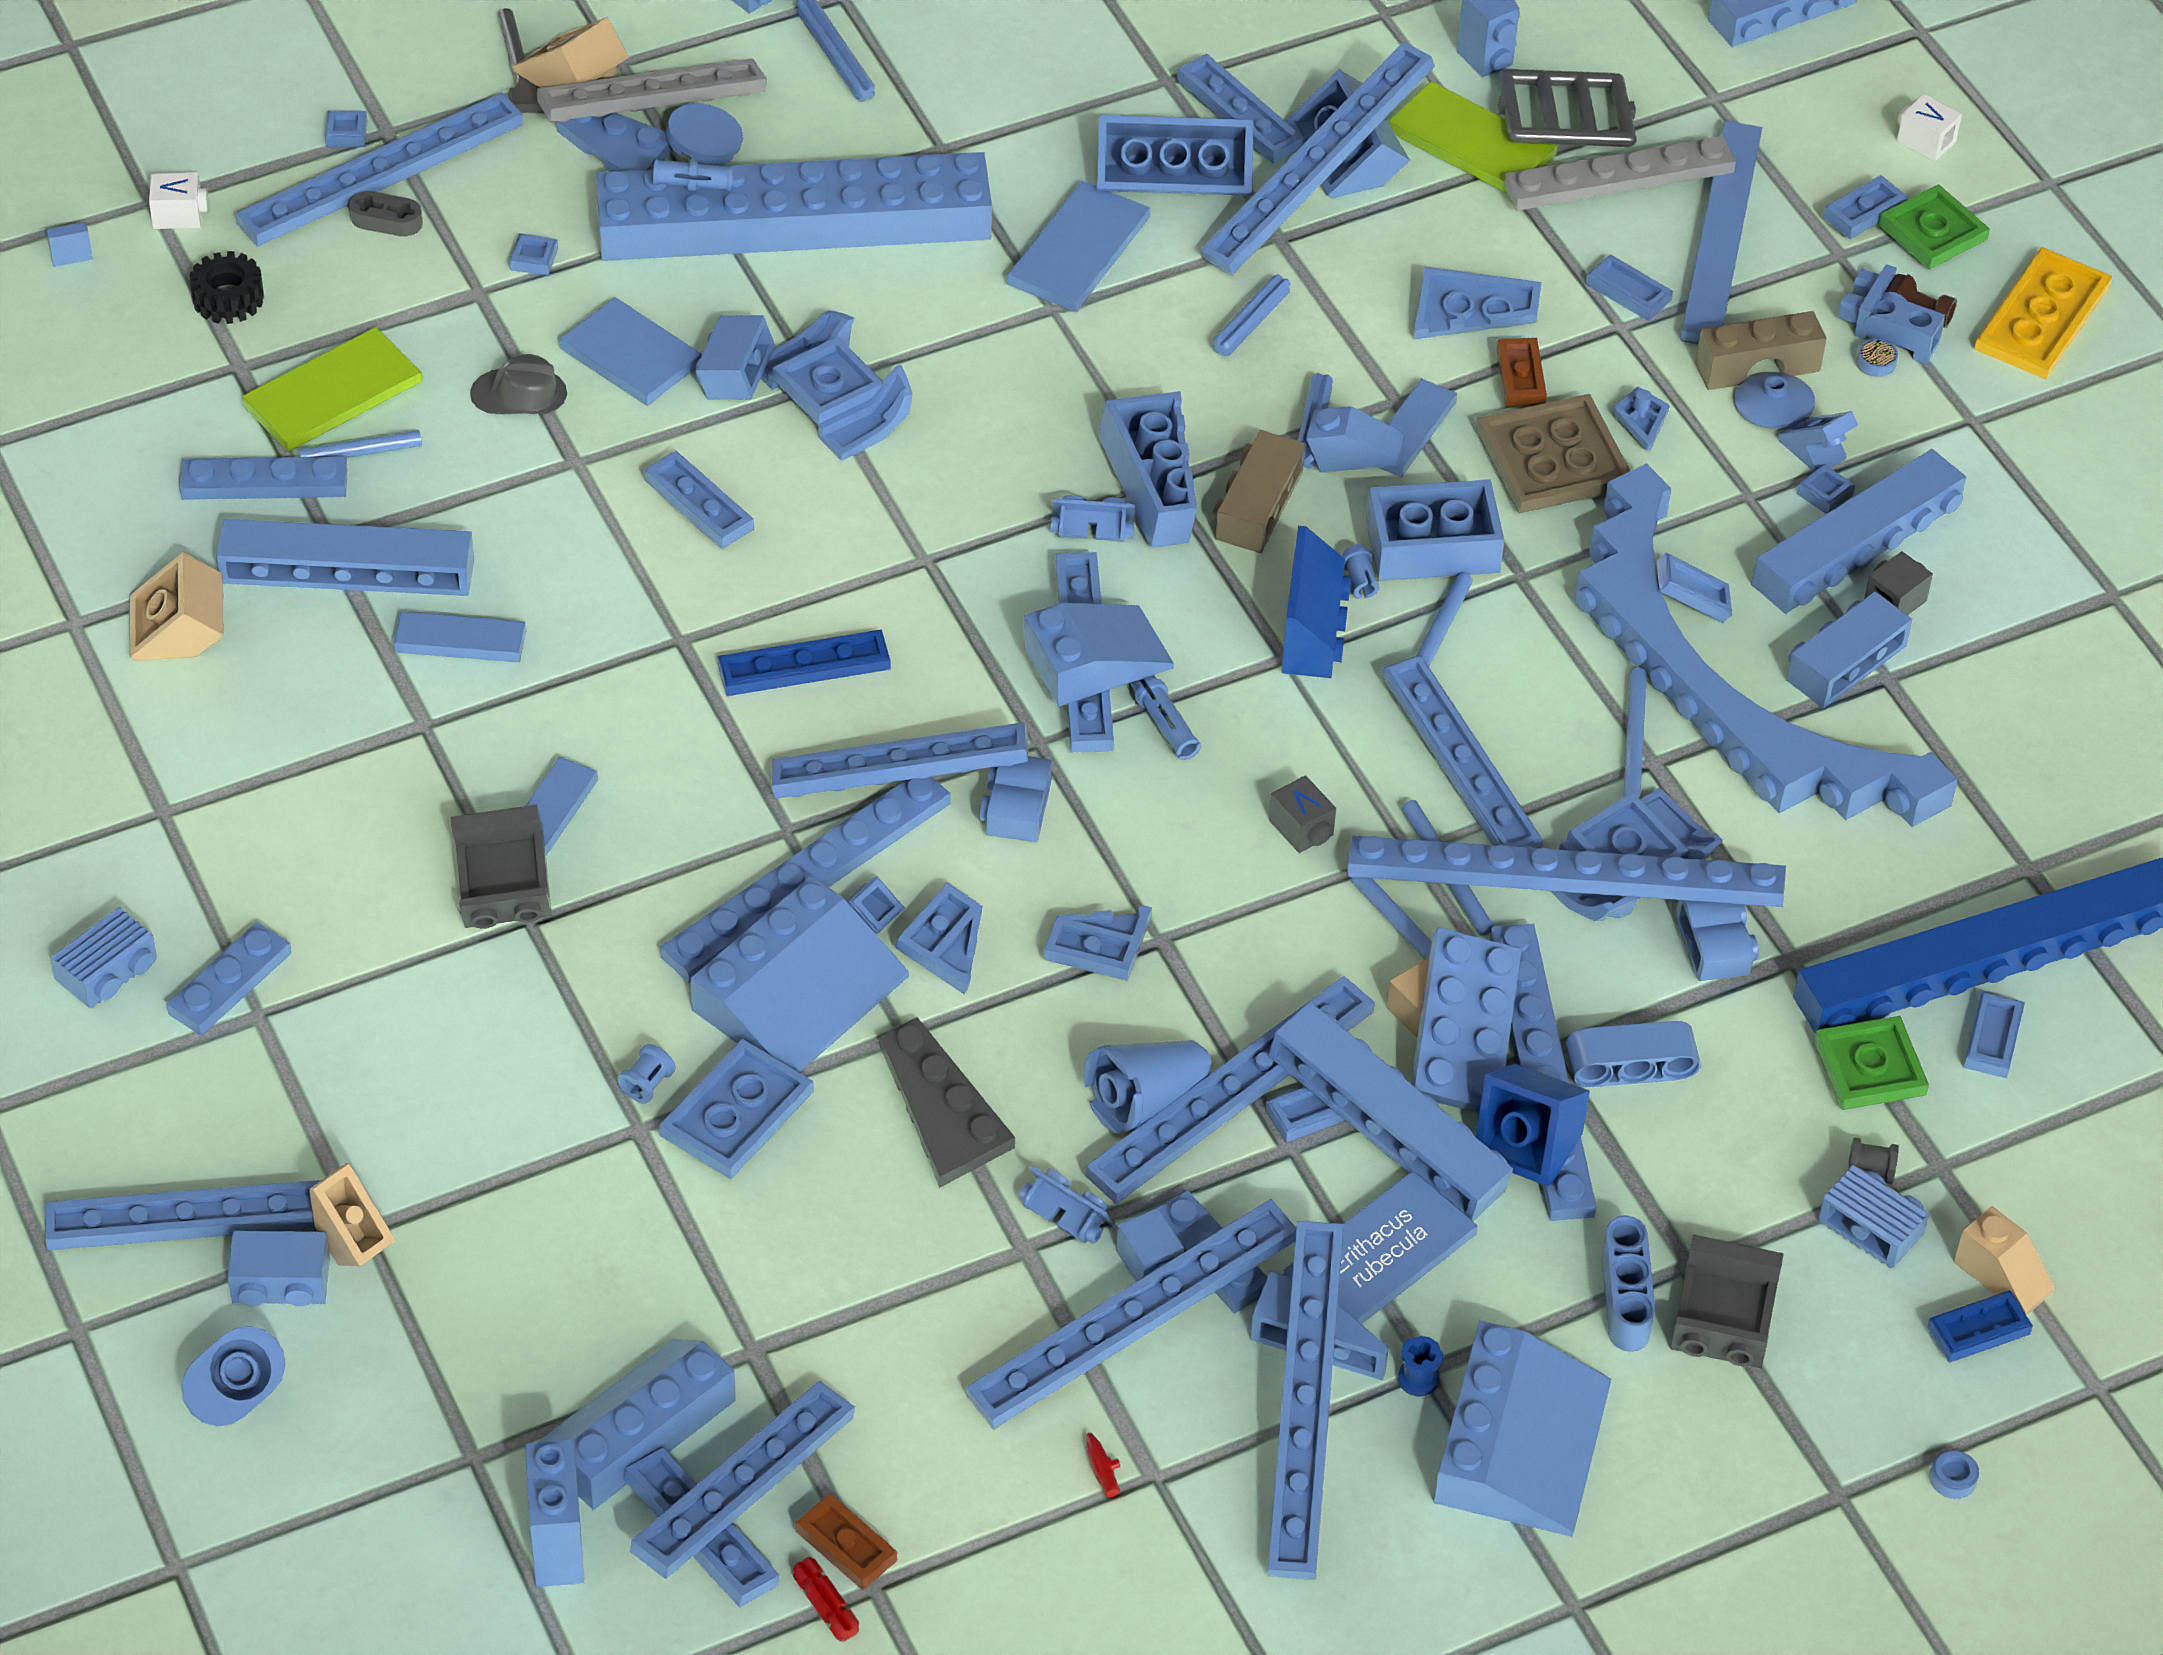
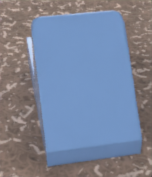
M1853 411L1810 417L1777 434L1780 443L1814 472L1823 464L1831 468L1846 459V453L1841 442L1846 440L1845 433L1857 427L1858 423Z

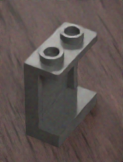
M537 804L451 817L452 833L456 843L461 894L459 908L465 928L476 927L486 929L498 923L512 921L533 922L540 917L552 916L544 831Z
M1693 1235L1670 1349L1681 1351L1694 1357L1705 1356L1729 1361L1737 1366L1762 1368L1784 1253Z

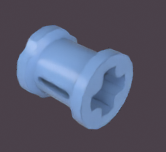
M653 1044L644 1045L639 1052L640 1058L629 1070L622 1071L617 1077L621 1090L629 1098L642 1104L648 1103L653 1098L655 1087L663 1078L670 1077L676 1069L672 1058L663 1049Z

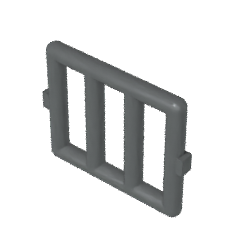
M1502 69L1498 73L1501 93L1498 100L1499 114H1504L1508 138L1511 142L1632 147L1635 145L1637 138L1633 119L1635 118L1636 108L1634 101H1629L1623 75L1619 73ZM1514 84L1536 85L1544 128H1522ZM1552 86L1574 87L1582 130L1560 129ZM1589 87L1611 88L1619 131L1597 130Z

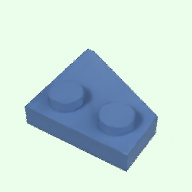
M947 882L901 934L895 948L965 994L971 980V969L983 906Z
M1139 906L1137 914L1113 916L1112 910L1096 911L1090 915L1070 914L1057 916L1044 948V960L1128 981L1152 918V907Z

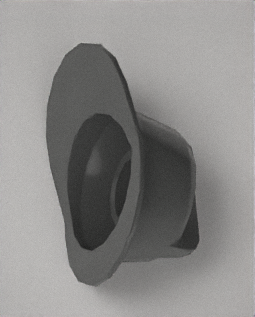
M521 354L510 359L500 369L491 370L481 375L473 383L470 395L472 403L478 409L490 414H547L557 410L564 404L567 397V389L562 379L554 374V366L547 360L533 354Z

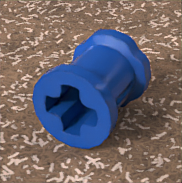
M1419 1336L1408 1339L1403 1344L1401 1350V1359L1404 1363L1398 1372V1382L1403 1391L1409 1395L1417 1397L1427 1396L1438 1387L1440 1380L1438 1368L1442 1363L1443 1352L1438 1342L1430 1337Z

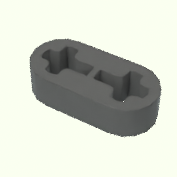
M373 191L359 192L350 199V219L352 224L358 228L404 237L414 235L422 228V210L420 204L415 200Z

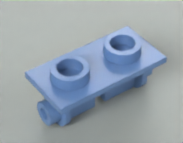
M1066 495L1062 499L1053 498L1051 533H1059L1061 538L1088 539L1089 525H1097L1096 540L1124 542L1125 538H1133L1135 504H1127V501L1120 498H1106L1103 502L1086 501V498L1079 495Z
M1033 1166L1029 1169L1037 1180L1033 1185L1030 1183L1025 1184L1020 1191L1019 1199L1024 1201L1023 1206L1030 1209L1049 1222L1053 1221L1060 1209L1064 1210L1065 1213L1057 1223V1226L1082 1243L1089 1241L1095 1244L1100 1239L1103 1228L1099 1226L1102 1221L1111 1227L1115 1224L1105 1211L1108 1205L1099 1197L1088 1191H1085L1082 1196L1069 1189L1071 1182L1051 1168L1045 1174Z

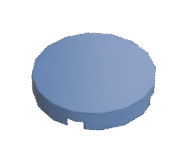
M693 103L682 105L672 112L666 127V138L672 149L680 156L683 152L691 156L690 159L699 160L698 164H727L733 160L735 154H738L743 141L742 128L736 119L726 111L708 104Z

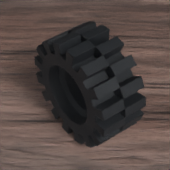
M227 251V257H221V253L216 252L214 253L213 260L205 256L202 258V265L196 263L193 266L194 272H190L189 276L194 309L197 313L201 312V316L207 320L212 315L214 323H220L221 318H226V324H232L234 317H238L241 322L247 319L246 313L253 316L257 313L256 307L261 308L264 298L260 267H257L256 261L253 258L247 260V255L240 253L238 258H235L234 251ZM224 285H236V286H237V287H235V288H233V289H229V290H218V289H216V288H218V287H220V286H224Z

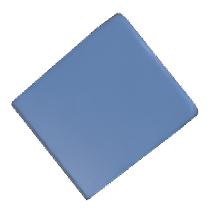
M875 876L847 900L848 904L876 935L905 909L878 876Z

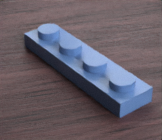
M1208 54L1178 68L1177 80L1221 119L1254 120L1253 147L1272 164L1295 153L1303 145L1302 135Z
M347 457L182 459L181 499L346 497Z
M664 1447L625 1468L624 1481L657 1517L662 1515L697 1485ZM733 1523L693 1556L739 1608L778 1585L779 1573Z

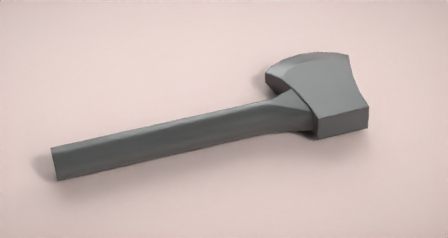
M505 8L499 12V19L511 65L513 66L524 59L525 56L513 11ZM513 69L515 87L509 88L510 101L521 113H544L537 102L538 88L540 87L518 75Z

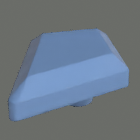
M1637 386L1614 407L1613 414L1647 451H1650L1669 412L1670 405L1652 395L1648 390Z

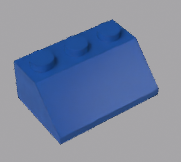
M1298 525L1286 617L1282 673L1332 678L1333 662L1342 663L1344 638L1336 637L1337 631L1345 632L1348 607L1340 606V601H1349L1351 576H1343L1345 558L1307 526Z

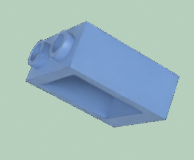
M574 1440L525 1443L529 1517L536 1587L584 1583Z

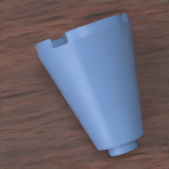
M1193 1040L1103 1045L1089 1052L1084 1063L1085 1087L1091 1085L1093 1087L1096 1100L1090 1101V1105L1102 1125L1113 1133L1130 1132L1209 1076L1212 1062L1208 1051Z

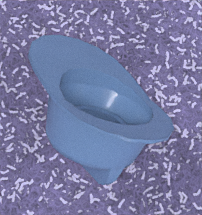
M252 1326L234 1328L222 1335L192 1362L184 1374L181 1388L183 1401L189 1412L202 1423L213 1426L232 1425L244 1418L269 1396L281 1382L285 1370L283 1349L277 1339L267 1331Z

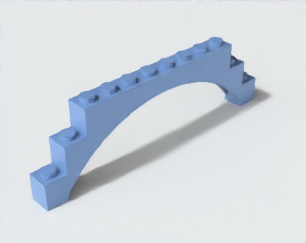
M1647 463L1608 482L1604 511L1609 519L1593 527L1589 555L1595 564L1578 573L1575 592L1576 603L1584 613H1588L1600 625L1606 637L1613 639L1620 646L1633 665L1639 666L1647 672V676L1651 679L1654 687L1659 692H1663L1677 706L1679 713L1685 719H1689L1702 732L1707 743L1715 746L1729 761L1732 769L1736 773L1743 775L1755 788L1756 793L1763 801H1767L1778 813H1781L1819 793L1827 806L1834 808L1844 820H1847L1886 800L1891 810L1900 815L1911 827L1952 806L1958 779L1932 752L1923 756L1887 753L1853 746L1818 735L1760 707L1734 689L1712 670L1683 636L1659 590L1654 566L1653 535L1658 520L1667 516L1671 488Z

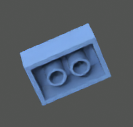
M1491 479L1369 487L1366 523L1378 581L1458 576L1459 573H1467L1468 575L1500 573L1504 535Z

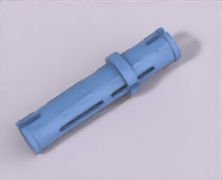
M1154 675L1131 682L1130 685L1136 692V702L1141 708L1147 709L1159 730L1174 749L1176 756L1180 760L1194 757L1199 752L1201 743L1193 735L1182 715L1168 697L1169 691L1166 684L1161 679H1156ZM1147 687H1149L1155 695V700H1153V698L1147 691ZM1166 716H1169L1176 727L1175 729H1172L1166 720Z

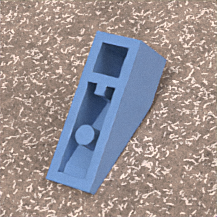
M1270 1271L1253 1312L1251 1340L1286 1351L1293 1275H1283ZM1338 1305L1333 1365L1383 1381L1386 1374L1389 1347Z

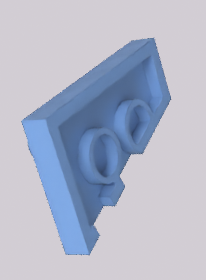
M610 113L602 117L574 118L566 122L556 121L558 133L585 154H594L602 160L604 168L609 172L653 170L655 159L664 161L673 150L667 141L665 131L618 113Z
M1425 267L1414 339L1536 323L1542 282Z

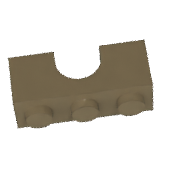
M1814 311L1704 328L1700 332L1695 363L1708 390L1740 385L1746 380L1752 366L1769 358H1774L1780 373L1793 376L1815 373L1821 370L1827 338Z

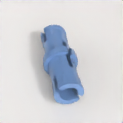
M655 159L653 184L688 186V190L696 191V187L731 191L734 166L698 164L699 160L690 159V163Z

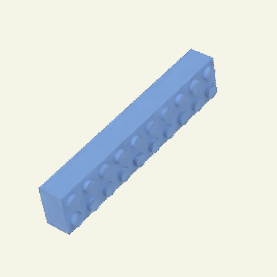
M985 152L730 165L734 166L731 191L696 187V191L688 190V186L653 184V170L596 173L602 261L991 240L992 202Z

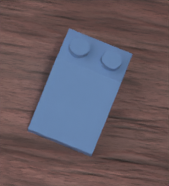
M1060 603L1024 615L1025 650L1058 707L1174 668L1172 659L1139 605Z

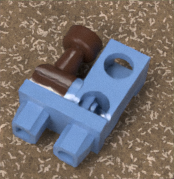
M1887 264L1880 274L1861 269L1853 287V293L1859 296L1850 293L1845 294L1840 304L1839 318L1857 324L1856 337L1865 340L1867 337L1870 339L1886 340L1913 351V360L1927 365L1940 344L1943 327L1947 328L1952 320L1957 305V298L1943 294L1936 300L1917 291L1916 282L1911 275L1896 274L1897 268Z

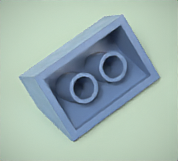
M1338 69L1286 122L1303 136L1304 144L1362 83ZM1386 118L1322 182L1328 196L1336 198L1382 187L1410 161Z

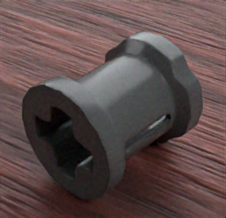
M1853 1137L1848 1170L1855 1164L1865 1172H1876L1884 1178L1886 1183L1893 1184L1899 1145L1891 1144L1888 1148L1863 1144L1860 1138Z

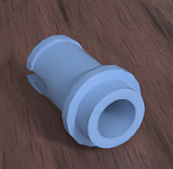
M1356 544L1349 546L1343 552V558H1345L1344 570L1348 571L1349 576H1351L1353 593L1355 597L1361 599L1363 596L1362 588L1365 599L1377 594L1380 588L1371 565L1374 558L1373 554L1364 545Z

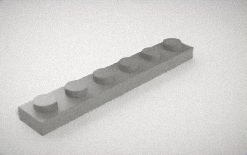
M751 58L538 88L537 102L550 122H566L574 118L602 117L610 113L637 112L645 108L677 106L680 103L712 101L715 98L730 96H748L751 93L765 92L767 78L755 60Z
M1719 136L1506 173L1504 186L1516 211L1730 174L1735 171L1736 160L1724 137Z

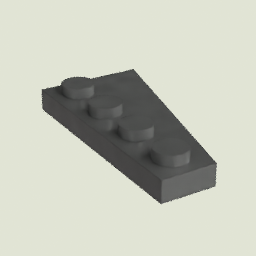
M918 1017L880 1036V1048L898 1090L902 1092L912 1123H915L921 1137V1145L925 1155L932 1163L934 1176L939 1188L1015 1148V1136Z

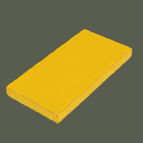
M2041 247L1977 338L1974 349L2043 379H2047L2110 287L2112 276Z

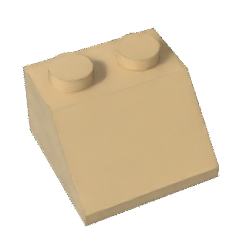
M606 17L558 35L512 67L515 73L543 88L610 78L619 72L616 66L629 57L609 18Z
M182 552L130 595V658L136 661L197 657L209 646L215 645L224 635L222 573Z

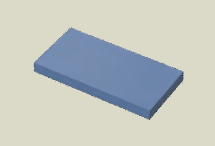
M1081 181L1009 272L1007 285L1077 312L1150 218V207L1110 191H1097V186Z

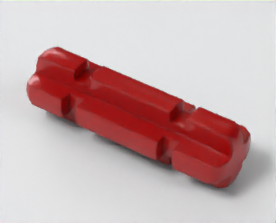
M811 1557L798 1562L793 1567V1578L801 1589L807 1590L805 1595L823 1621L831 1624L829 1629L835 1638L845 1642L850 1637L857 1635L859 1632L858 1619L850 1609L845 1608L847 1603L826 1575L821 1574L823 1569L818 1562Z

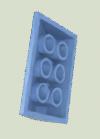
M811 875L691 977L692 1011L737 1044L743 1038L800 1073L909 977V971L843 897Z
M1479 1320L1438 1472L1434 1503L1573 1537L1611 1378L1526 1331Z

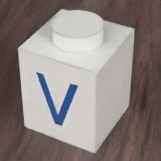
M1923 94L1912 105L1907 104L1902 109L1898 117L1900 129L1897 141L1935 162L1956 143L1962 114Z
M198 172L151 173L149 204L153 229L201 228V213L208 212L209 200L207 188H200Z

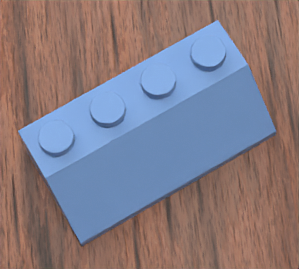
M1099 115L1097 191L1251 196L1254 120Z
M672 1339L538 1442L574 1440L578 1496L592 1510H595L627 1485L624 1481L626 1467L662 1447L669 1453L736 1401L734 1369L703 1341Z

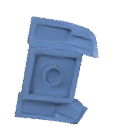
M829 310L821 314L812 325L798 336L773 349L761 379L771 390L781 387L818 425V438L843 461L884 440L909 415L912 390L901 364L896 366L883 382L849 348L854 317Z
M1658 788L1642 799L1632 792L1569 831L1567 839L1560 843L1559 850L1706 860L1723 840L1717 833L1709 832L1697 824L1661 788ZM1551 891L1568 909L1593 921H1603L1606 917L1618 919L1630 915L1637 900L1641 898Z

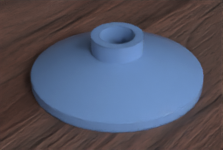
M1765 372L1747 378L1738 386L1735 393V406L1741 416L1753 424L1766 428H1788L1809 418L1814 410L1815 396L1808 384L1793 375L1780 372Z

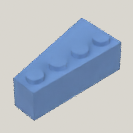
M1181 391L1106 400L1098 433L1100 442L1129 503L1135 504L1136 518L1151 548L1189 543L1197 511L1192 470H1189V447L1185 442L1184 435L1185 419L1184 415L1181 414Z

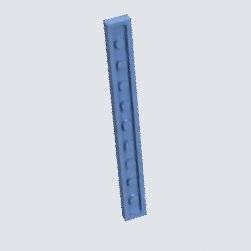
M1353 836L1348 858V877L1783 907L1786 865L1767 863L1757 864L1728 862L1724 860H1699L1680 857L1598 853L1593 851L1510 847L1506 845L1423 841L1419 839H1394L1376 836Z

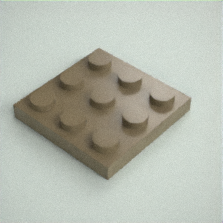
M1590 394L1488 415L1477 419L1476 429L1519 513L1606 495L1609 481L1630 472L1624 457Z

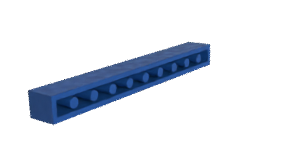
M2163 857L1798 971L1793 998L1816 1034V1030L1860 1023L1870 1019H1882L1895 1011L1908 1007H1920L1930 1000L1949 994L1959 995L1969 988L1988 982L1997 983L2007 976L2026 970L2035 971L2042 968L2045 964L2064 958L2073 959L2086 951L2102 946L2111 947L2122 940L2137 935H2150L2163 928Z

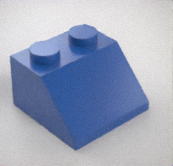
M1512 1064L1486 1073L1475 1137L1490 1150L1499 1152L1505 1158L1508 1165L1513 1168V1174L1545 1186L1551 1185L1583 1134L1590 1090L1518 1064Z

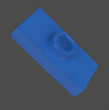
M2011 1290L1931 1317L1927 1326L1949 1363L2031 1334L2033 1327Z

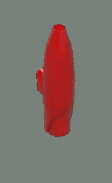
M1088 1433L1086 1435V1448L1095 1476L1102 1485L1105 1496L1107 1498L1115 1497L1120 1493V1487L1114 1475V1469L1121 1467L1119 1459L1111 1460L1100 1441L1092 1433Z

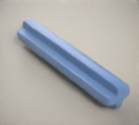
M1274 275L1213 338V350L1216 353H1220L1223 357L1231 355L1290 293V281L1287 278L1283 279L1280 275Z
M1317 373L1311 379L1298 441L1306 443L1304 467L1308 469L1313 468L1316 465V461L1306 438L1313 410L1326 409L1329 406L1333 379L1328 374L1323 376Z

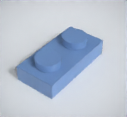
M1880 175L1825 206L1823 218L1847 238L1851 239L1878 224L1881 213L1906 201L1908 196Z

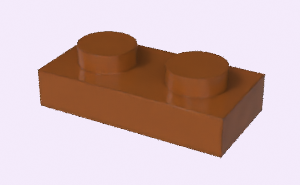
M1537 338L1498 339L1496 351L1506 407L1535 406L1546 403L1547 392Z
M831 1493L796 1521V1533L862 1590L897 1562V1551Z

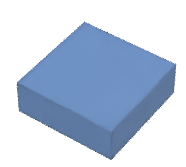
M328 111L325 135L326 147H365L367 130L366 111Z
M86 222L47 229L54 267L93 260Z
M519 233L510 258V270L549 276L558 251V239Z
M1823 464L1798 484L1797 495L1827 514L1839 507L1854 494L1855 484Z

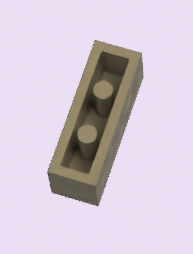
M1260 430L1253 444H1246L1240 460L1241 467L1239 471L1233 470L1226 486V496L1224 499H1217L1212 512V521L1217 522L1216 540L1262 553L1303 473L1306 443Z

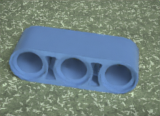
M1683 1021L1585 1028L1572 1033L1566 1041L1574 1080L1583 1087L1682 1080L1695 1075L1701 1067L1692 1027Z
M1625 1215L1614 1218L1607 1226L1602 1252V1269L1610 1340L1617 1348L1633 1352L1641 1350L1649 1342L1655 1313V1302L1646 1226L1639 1219Z

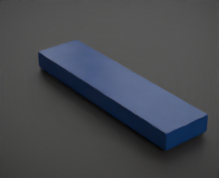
M881 629L718 656V667L727 697L891 670V660Z

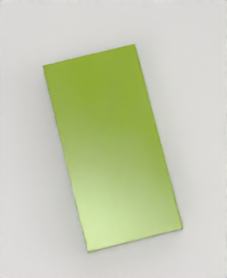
M1433 81L1429 82L1388 121L1396 136L1507 194L1508 192L1504 186L1506 173L1545 167L1556 156L1557 145L1511 142L1508 138L1505 118Z
M374 327L243 395V406L289 452L421 383L422 372L377 327Z

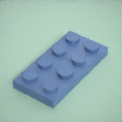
M1440 927L1433 933L1411 1084L1422 1094L1431 1096L1437 1103L1479 1113L1485 1074L1501 1069L1506 1065L1522 952L1521 948Z

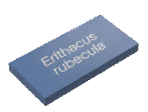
M1414 1170L1344 1223L1338 1305L1363 1324L1477 1234L1478 1225ZM1294 1262L1284 1269L1283 1275H1293Z

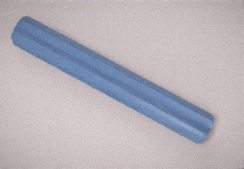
M798 0V14L856 99L859 101H864L867 98L871 99L875 95L873 91L875 88L874 83L817 0Z

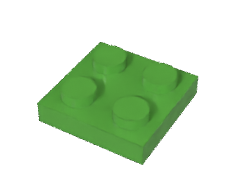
M1939 184L1881 213L1878 224L1929 270L1988 240L1990 231L1988 226Z
M1901 1016L1816 1030L1814 1042L1842 1110L1927 1095L1929 1083Z

